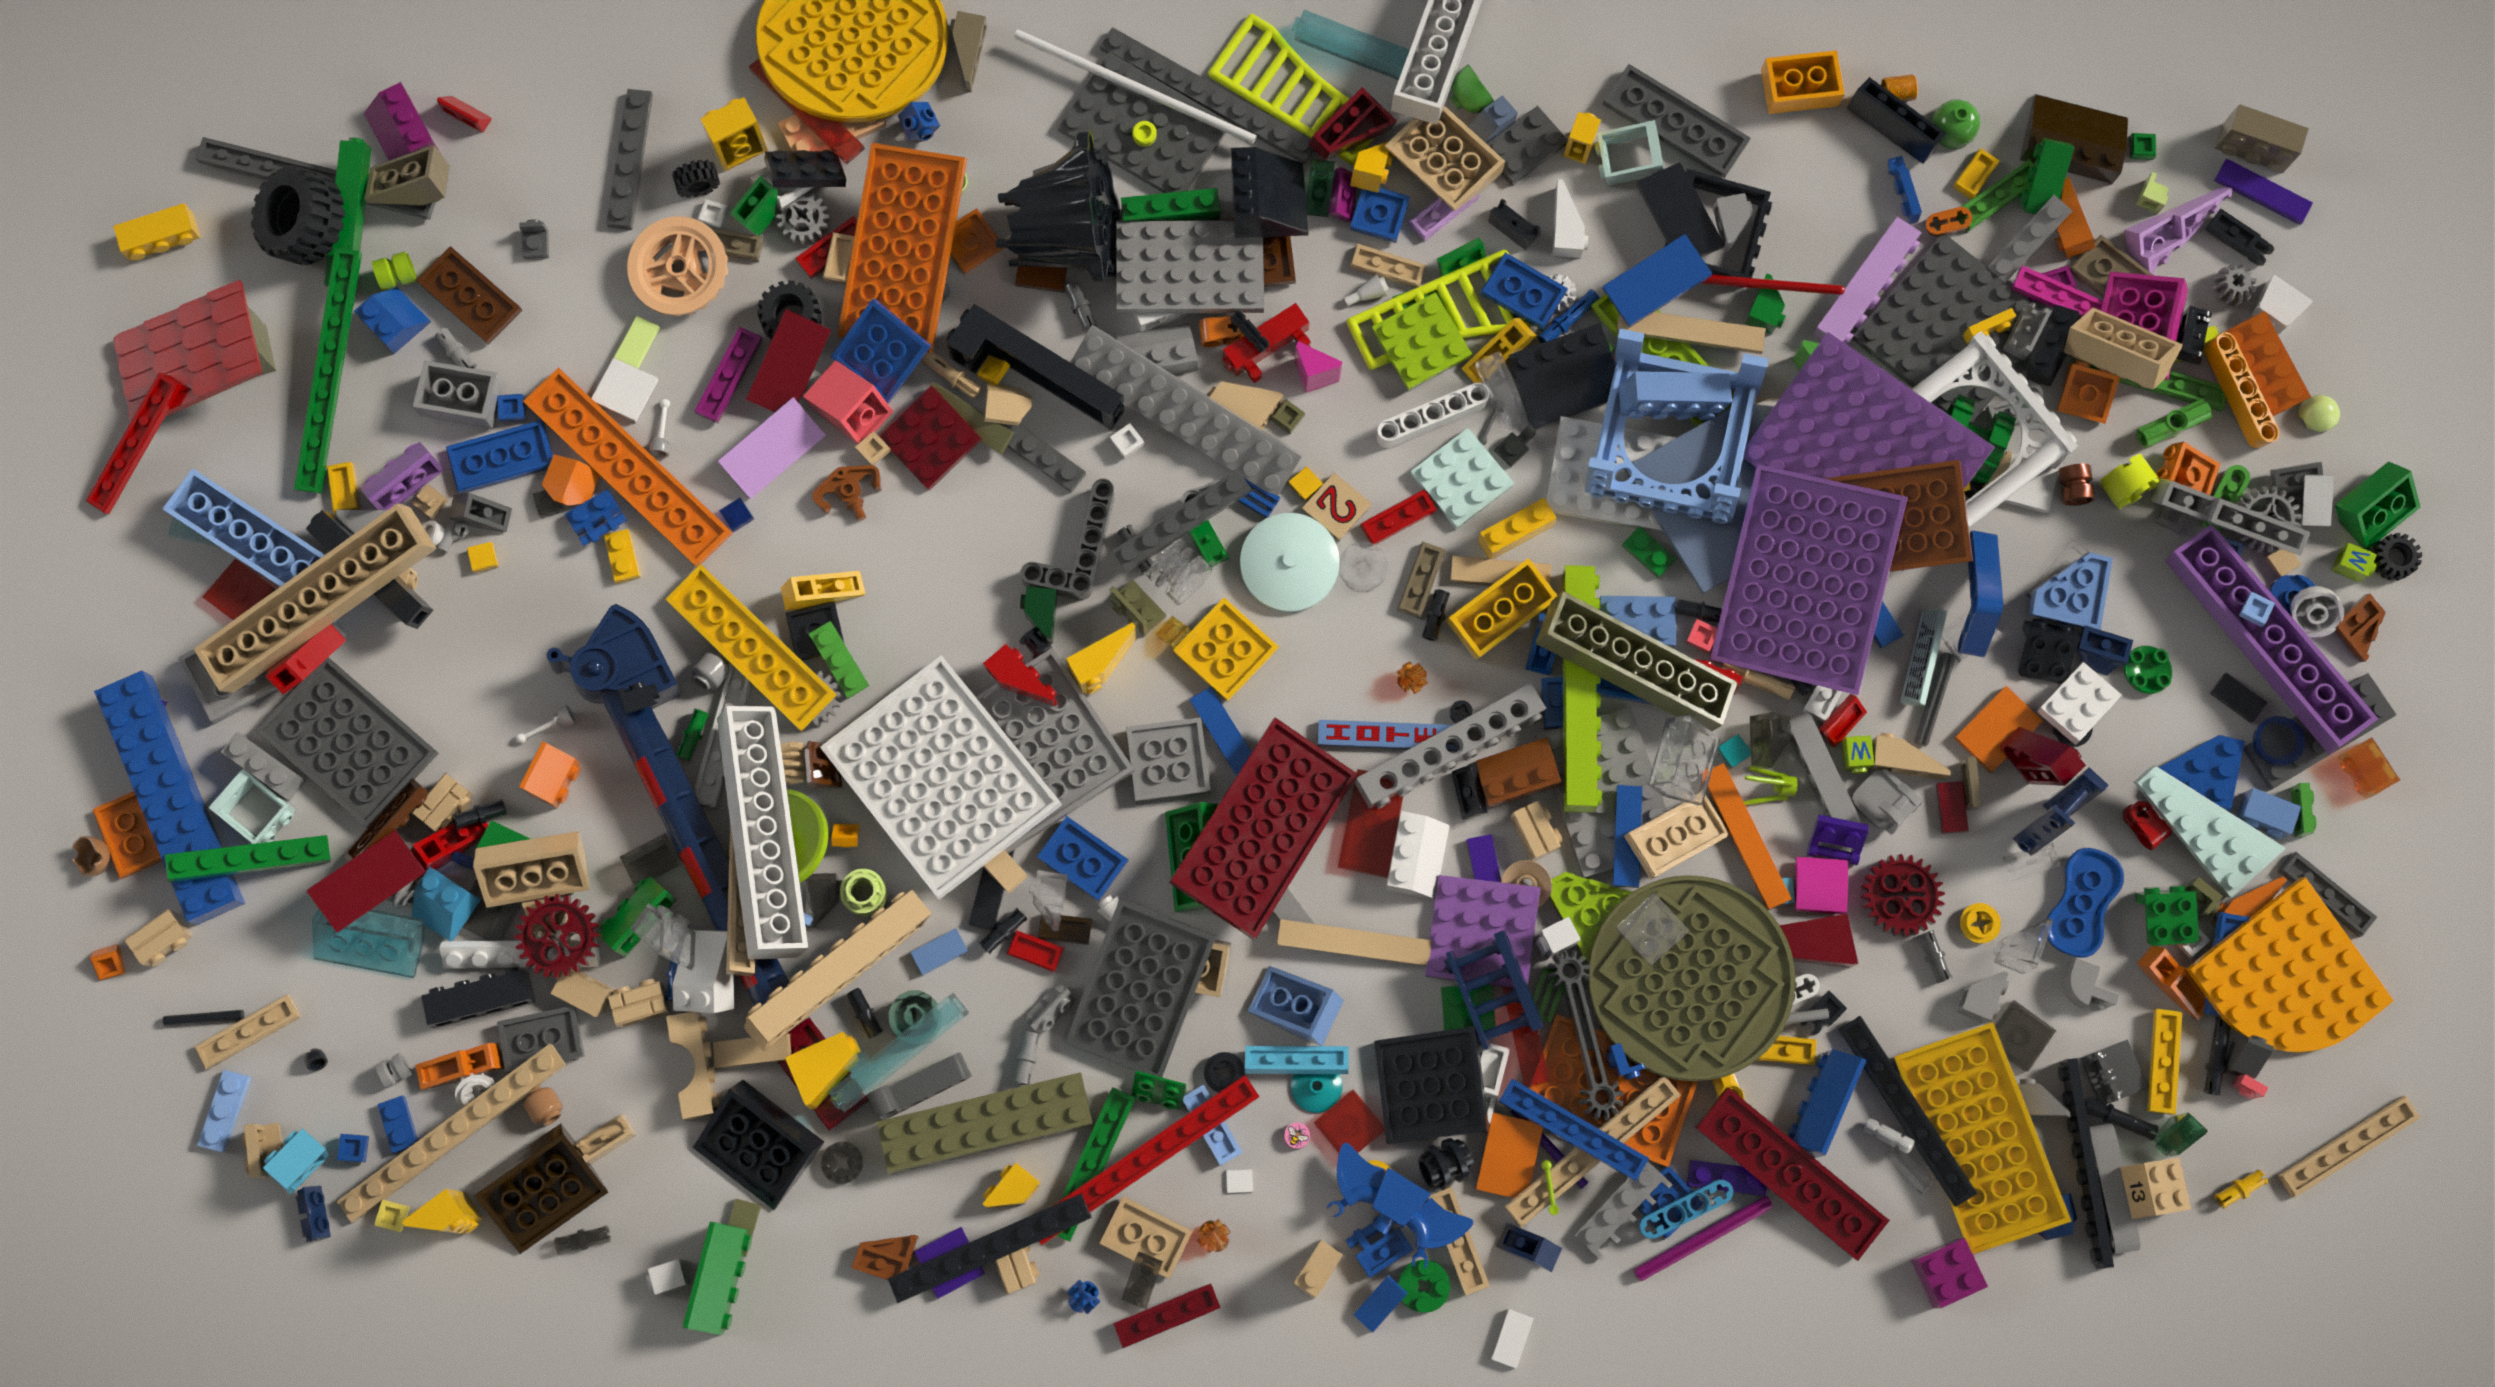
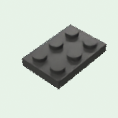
M1537 105L1492 139L1487 145L1505 160L1501 174L1513 186L1566 146L1568 139Z
M573 1005L497 1022L505 1073L515 1070L548 1044H553L563 1061L585 1057L577 1008Z

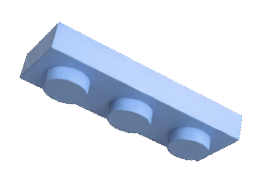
M223 1070L198 1146L226 1153L251 1077Z
M1202 1085L1185 1095L1183 1103L1190 1113L1211 1099L1205 1086ZM1225 1121L1203 1136L1220 1166L1243 1153Z

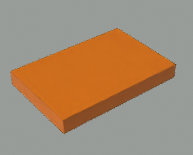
M2005 686L1954 739L1971 756H1976V760L1991 774L2007 758L1998 746L2018 727L2033 732L2043 720L2011 689Z
M134 791L92 809L104 841L109 847L111 859L120 879H124L162 862Z
M1493 1112L1475 1189L1515 1198L1531 1185L1543 1128L1529 1120Z

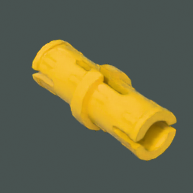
M2257 1169L2241 1180H2234L2232 1182L2233 1185L2214 1194L2215 1200L2220 1199L2221 1201L2217 1203L2222 1209H2225L2241 1198L2246 1199L2250 1197L2251 1192L2268 1184V1179H2262L2261 1177L2265 1176V1174L2260 1169Z

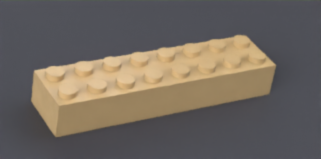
M913 890L907 894L904 892L899 893L891 900L892 903L888 906V909L880 908L871 916L872 919L866 926L864 923H861L853 929L847 941H844L843 938L831 947V951L826 957L821 954L813 960L807 972L799 971L790 979V983L785 989L780 986L769 995L766 1004L758 1003L748 1011L749 1015L746 1016L747 1021L744 1029L763 1052L925 925L932 913Z

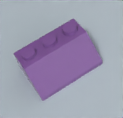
M419 441L417 444L407 447L404 454L398 459L388 462L384 470L379 474L369 477L360 489L378 510H388L397 503L402 504L443 472L444 469Z

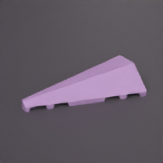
M2223 186L2124 229L2126 252L2137 263L2155 275L2154 270L2160 264H2166L2169 261L2168 256L2176 248H2181L2204 225L2203 220L2210 213L2215 214L2219 210L2218 205L2225 198L2232 196V188Z

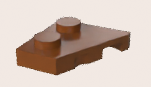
M2370 593L2365 594L2344 613L2342 623L2339 622L2335 627V632L2360 662L2368 660L2369 654L2367 653L2371 642L2376 640L2378 627L2386 613Z
M909 1235L861 1242L851 1268L888 1280V1278L908 1269L919 1236Z

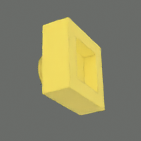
M382 1199L374 1225L402 1232L404 1225L401 1221L407 1218L410 1207Z

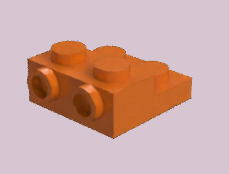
M2076 360L2075 364L2069 363L2061 386L2063 389L2056 411L2106 424L2120 377L2113 375L2114 373L2105 369H2099V371L2091 369V364Z
M2179 442L2168 446L2163 452L2164 465L2156 473L2158 479L2171 480L2210 495L2221 463L2186 442Z

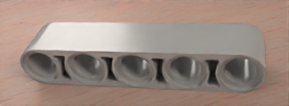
M1805 713L1785 721L1784 729L1824 816L1860 823L1857 811L1812 716L1809 713Z
M2111 1123L2089 1126L2112 1254L2140 1250L2141 1242L2136 1219L2131 1218L2120 1167L2124 1166L2115 1128Z

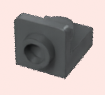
M530 219L519 223V228L522 232V256L524 259L549 258V230L545 223L537 219Z

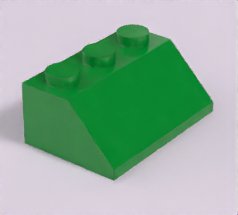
M2389 461L2335 504L2340 524L2365 550H2369L2421 508L2411 470Z
M651 877L640 881L635 887L636 892L630 899H624L618 906V912L612 919L610 917L607 918L599 928L601 930L598 933L601 934L600 938L624 958L677 901L675 897Z

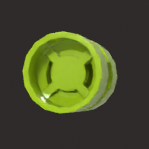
M407 251L393 254L391 260L385 257L372 261L373 271L382 291L393 289L397 286V282L406 285L417 280L413 263Z

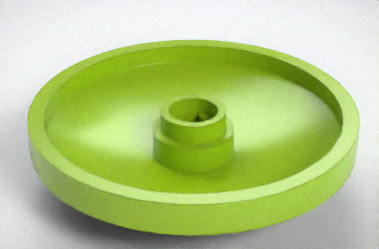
M787 789L800 884L817 869L824 857L828 844V825L823 811L814 800L799 791Z

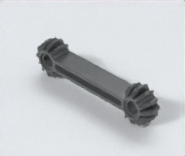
M1562 950L1561 958L1555 954L1552 957L1555 964L1549 963L1547 965L1549 970L1554 971L1549 973L1547 978L1556 979L1552 984L1553 988H1556L1559 984L1563 987L1589 1091L1585 1089L1580 1090L1579 1094L1587 1097V1099L1579 1101V1104H1588L1589 1107L1585 1109L1584 1113L1587 1115L1593 1110V1119L1597 1120L1600 1114H1602L1603 1119L1608 1120L1609 1112L1614 1116L1618 1114L1615 1106H1623V1102L1616 1099V1097L1623 1095V1091H1614L1618 1086L1616 1081L1610 1086L1608 1085L1581 979H1590L1591 976L1583 971H1587L1591 967L1588 964L1582 966L1581 963L1586 959L1584 955L1576 959L1577 951L1573 950L1569 957L1567 951ZM1563 966H1571L1575 971V976L1573 978L1564 976ZM1571 986L1575 988L1583 1019L1578 1017ZM1587 1050H1591L1599 1084L1595 1082ZM1597 1091H1602L1607 1095L1608 1100L1605 1105H1600L1595 1100Z

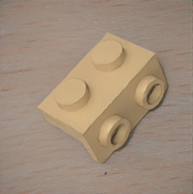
M280 1124L244 1125L245 1132L242 1133V1143L244 1148H247L248 1158L245 1159L247 1174H250V1178L259 1180L271 1178L263 1167L266 1165L265 1159L274 1150L279 1152L283 1148Z

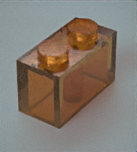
M2372 737L2338 756L2342 769L2351 776L2355 782V789L2365 799L2380 793L2400 781Z

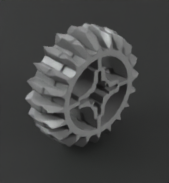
M2262 486L2260 492L2254 488L2251 489V495L2243 494L2244 502H2236L2237 505L2250 509L2256 501L2267 500L2266 505L2258 513L2269 515L2271 518L2301 528V524L2296 523L2295 520L2302 518V515L2294 513L2295 510L2299 509V505L2291 506L2290 503L2294 500V497L2291 496L2285 499V490L2280 491L2277 495V487H2271L2268 492V488ZM2277 505L2282 509L2285 518L2277 514ZM2242 536L2239 539L2241 543L2247 539L2249 540L2247 543L2248 549L2256 544V552H2262L2264 547L2267 553L2273 551L2274 546L2252 538Z

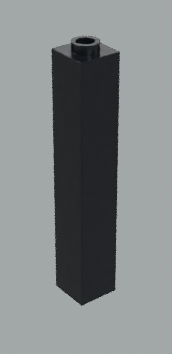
M324 510L314 515L310 524L306 527V530L329 552L354 535L335 515ZM399 576L374 593L405 625L416 629L434 611Z

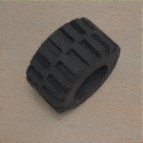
M788 280V284L780 281L778 282L779 286L774 287V285H771L769 287L770 292L764 291L762 294L763 300L758 302L759 309L757 310L759 322L765 335L771 341L780 323L776 320L777 315L787 306L795 305L804 309L803 317L822 324V312L818 300L809 287L805 289L803 283L799 282L795 285V282L792 280Z

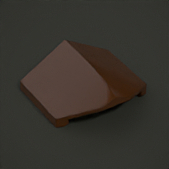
M808 741L804 752L809 787L811 789L842 788L841 774L820 748L822 744Z

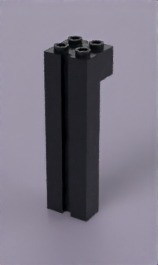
M973 304L970 310L967 308L960 318L961 323L956 329L953 328L946 338L951 360L972 373L976 374L988 355L1004 360L1010 365L1009 368L1110 430L1113 429L1125 411L1123 404L1124 395L976 304Z

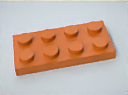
M2265 311L2225 331L2236 339L2273 417L2312 398Z

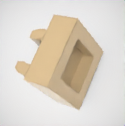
M426 484L411 503L433 520L447 504L448 500L430 485Z

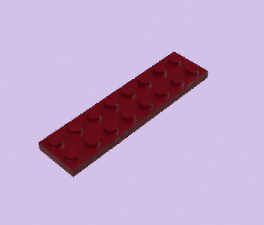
M1726 1087L1695 1127L1856 1261L1860 1260L1890 1221L1729 1087Z

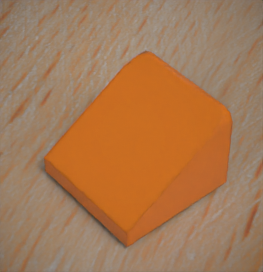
M119 944L95 950L90 956L99 981L125 973Z

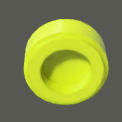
M1140 121L1135 124L1132 130L1134 142L1142 147L1152 145L1157 137L1155 126L1148 121Z

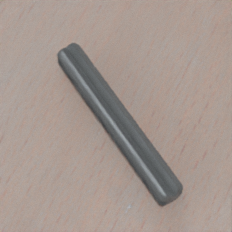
M1944 652L1941 656L1914 743L1926 747L1929 744L1956 660V656Z

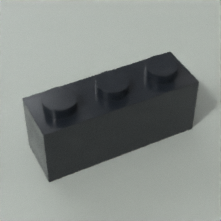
M2055 305L2025 364L2028 380L2051 387L2067 353H2064L2069 329L2080 319L2079 311Z

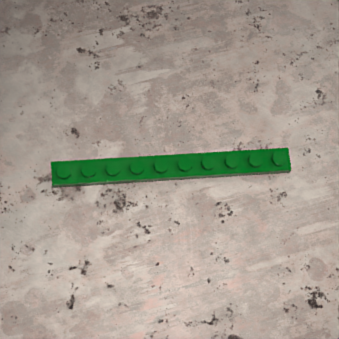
M335 248L294 485V490L322 494L362 253L358 250Z

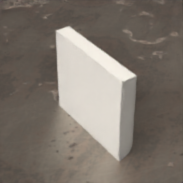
M1252 1169L1226 1170L1227 1193L1253 1192Z

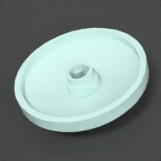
M1298 513L1276 514L1257 524L1246 537L1240 555L1241 576L1250 594L1264 606L1280 612L1303 611L1321 602L1333 588L1339 571L1338 549L1329 531L1315 519Z

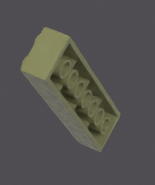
M1564 591L1551 601L1535 642L1537 645L1707 733H1711L1723 725L1738 683Z
M1081 1072L877 1121L886 1169L890 1175L1094 1126Z

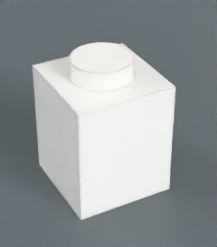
M682 1259L648 1269L649 1275L646 1276L647 1285L650 1291L654 1290L655 1295H661L690 1285Z

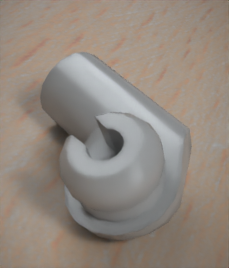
M459 522L445 527L443 538L437 545V550L448 553L452 542L464 538L469 532V527L465 523Z

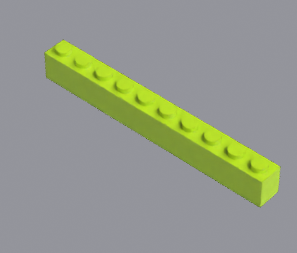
M1565 565L1562 573V592L1564 591L1600 610V599L1595 598V590H1599L1600 577L1595 575V566ZM1563 658L1564 812L1594 813L1597 806L1601 805L1602 790H1597V780H1601L1602 775L1601 765H1597V756H1601V741H1597V732L1601 731V717H1597V708H1600L1601 694L1596 693V684H1600L1601 677Z

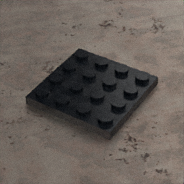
M1474 1026L1374 1041L1386 1144L1490 1131L1477 1031Z

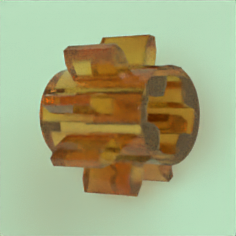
M1409 661L1396 671L1398 674L1397 684L1404 692L1412 690L1413 694H1416L1422 690L1423 686L1428 684L1426 681L1427 671L1420 663L1413 666Z
M1219 1219L1216 1221L1209 1220L1200 1227L1198 1232L1202 1237L1198 1238L1197 1241L1208 1253L1212 1251L1220 1252L1227 1247L1229 1243L1227 1235L1231 1231Z

